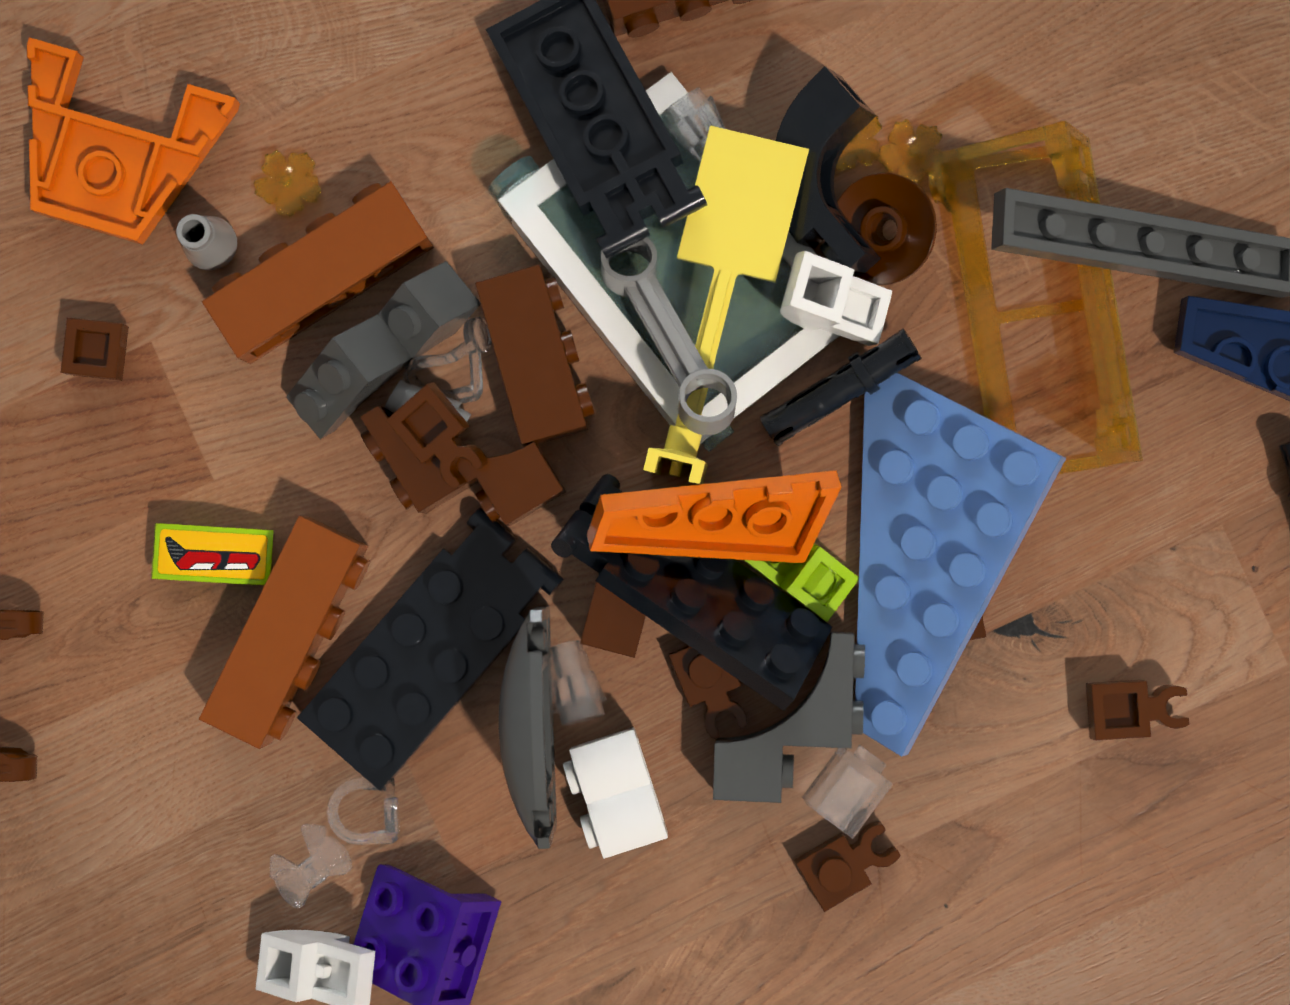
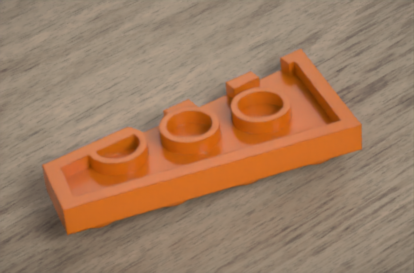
M837 470L603 494L600 495L587 532L589 549L596 552L805 563L842 486Z

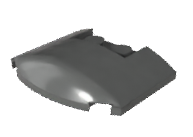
M538 606L530 610L517 633L503 675L498 720L500 755L508 790L518 816L538 849H548L551 847L557 828L550 606Z

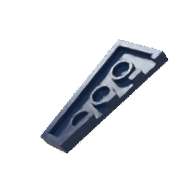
M1186 296L1181 299L1174 346L1175 354L1290 401V311L1194 296Z

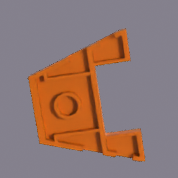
M29 37L27 42V58L31 61L32 85H28V106L32 108L33 139H29L30 210L39 215L143 245L239 110V101L235 97L187 84L171 138L68 109L84 57L75 50Z

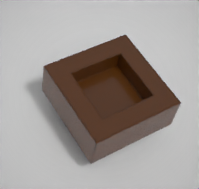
M67 318L60 373L122 381L129 326L122 323Z

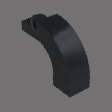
M824 66L805 85L789 106L775 140L809 149L789 233L798 244L811 248H816L824 240L825 242L820 246V249L828 260L855 269L854 271L866 273L881 257L842 213L835 196L834 175L836 165L843 150L876 115L842 76Z

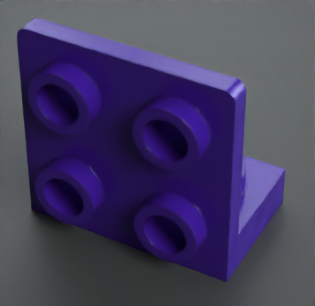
M380 864L376 869L353 945L375 951L372 984L412 1005H470L501 901L485 893L451 894L391 865Z

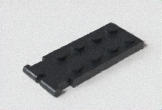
M540 0L486 29L583 216L594 211L605 231V234L597 237L596 240L606 259L650 236L643 221L647 217L655 214L664 229L707 206L699 186L696 185L687 190L679 176L676 167L683 164L681 154L596 0Z
M610 474L603 475L580 504V510L574 512L552 541L551 547L554 553L563 558H567L572 554L599 573L595 580L597 583L785 711L797 696L833 627L735 559L590 551L587 532L600 495L622 493L619 490L620 483L616 477Z
M481 507L473 513L466 523L473 529L472 533L453 555L446 549L441 550L297 717L379 791L385 789L515 638L525 620L521 613L541 589L550 596L564 580L529 548H526L513 563L510 562L504 555L513 546L517 538L499 522H492Z

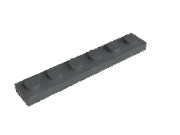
M1004 188L994 193L991 250L1279 298L1290 296V238L1011 188Z

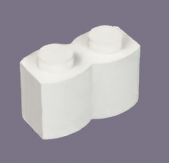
M634 727L570 748L572 760L564 762L563 767L572 794L575 795L582 792L589 814L580 816V821L590 849L599 846L603 859L668 838L665 821Z

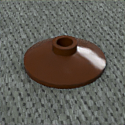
M875 173L857 180L843 192L837 201L842 213L881 257L866 273L854 271L853 276L876 285H889L901 282L916 273L930 256L937 233L935 210L925 191L914 181L902 175ZM888 220H893L897 226L896 235L891 240H887L883 235V226Z

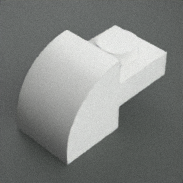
M802 251L794 257L780 313L790 322L807 330L823 329L871 346L879 344L893 291L853 276L855 269L813 253Z
M313 930L265 932L261 935L256 990L293 1002L314 999L330 1005H370L375 951L349 944L350 936Z

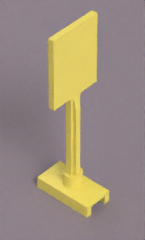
M711 125L695 186L698 185L702 191L707 206L687 216L677 254V259L708 266L714 270L695 345L708 369L714 368L737 276L745 275L776 283L809 153L807 148ZM700 388L693 391L686 401L689 408L698 415H702L708 388ZM678 414L675 426H669L664 449H648L643 470L660 475L664 460L672 461L669 471L670 475L680 477L683 464L692 466L688 482L696 485L703 484L708 464L696 458L702 435L694 433L685 427Z

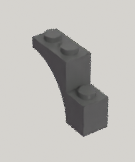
M445 261L402 283L377 315L333 337L286 398L296 409L299 417L310 426L321 440L336 431L366 399L402 369L434 346L454 335L481 303L448 262Z
M830 631L826 661L816 684L799 706L785 718L754 733L736 737H719L716 739L714 745L713 800L781 803L782 788H793L794 754H783V746L852 749V734H863V701H853V678H864L865 645L854 644L855 634L853 632Z

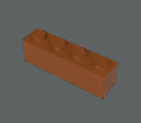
M392 181L384 186H381L380 183H375L364 188L353 197L352 202L354 205L337 216L334 213L320 216L306 227L307 235L289 246L284 242L271 247L259 257L260 265L244 275H241L240 272L232 273L214 284L211 289L214 294L201 302L238 359L252 364L434 248Z
M298 517L199 720L258 749L271 744L274 738L281 741L285 737L296 715V711L289 707L298 689L301 688L306 691L319 669L321 660L314 658L323 638L331 640L342 623L345 610L339 608V605L348 587L356 590L367 572L370 560L364 558V555L369 545L311 517Z

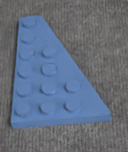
M897 372L879 384L880 390L871 395L867 391L864 395L857 644L865 645L864 678H856L855 701H863V733L902 757L909 754L1064 464L1066 457Z

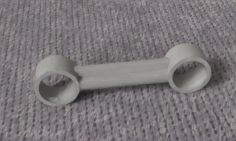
M646 237L607 259L601 250V276L604 284L612 292L629 297L680 388L678 414L682 423L690 431L700 435H714L725 430L734 418L737 402L736 387L725 373L715 369H708L656 279L657 250L653 242ZM634 252L642 255L649 265L640 274L624 276L612 270L609 262L620 253ZM700 388H712L725 396L728 407L719 415L706 417L693 412L686 401L693 391Z

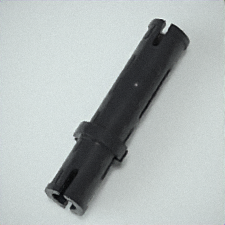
M903 328L883 343L862 355L857 351L848 357L850 362L839 368V370L798 393L779 407L761 415L762 424L771 439L773 438L774 443L780 446L795 434L838 410L854 398L867 391L871 395L880 390V383L903 368L905 369L916 361L918 362L922 357Z

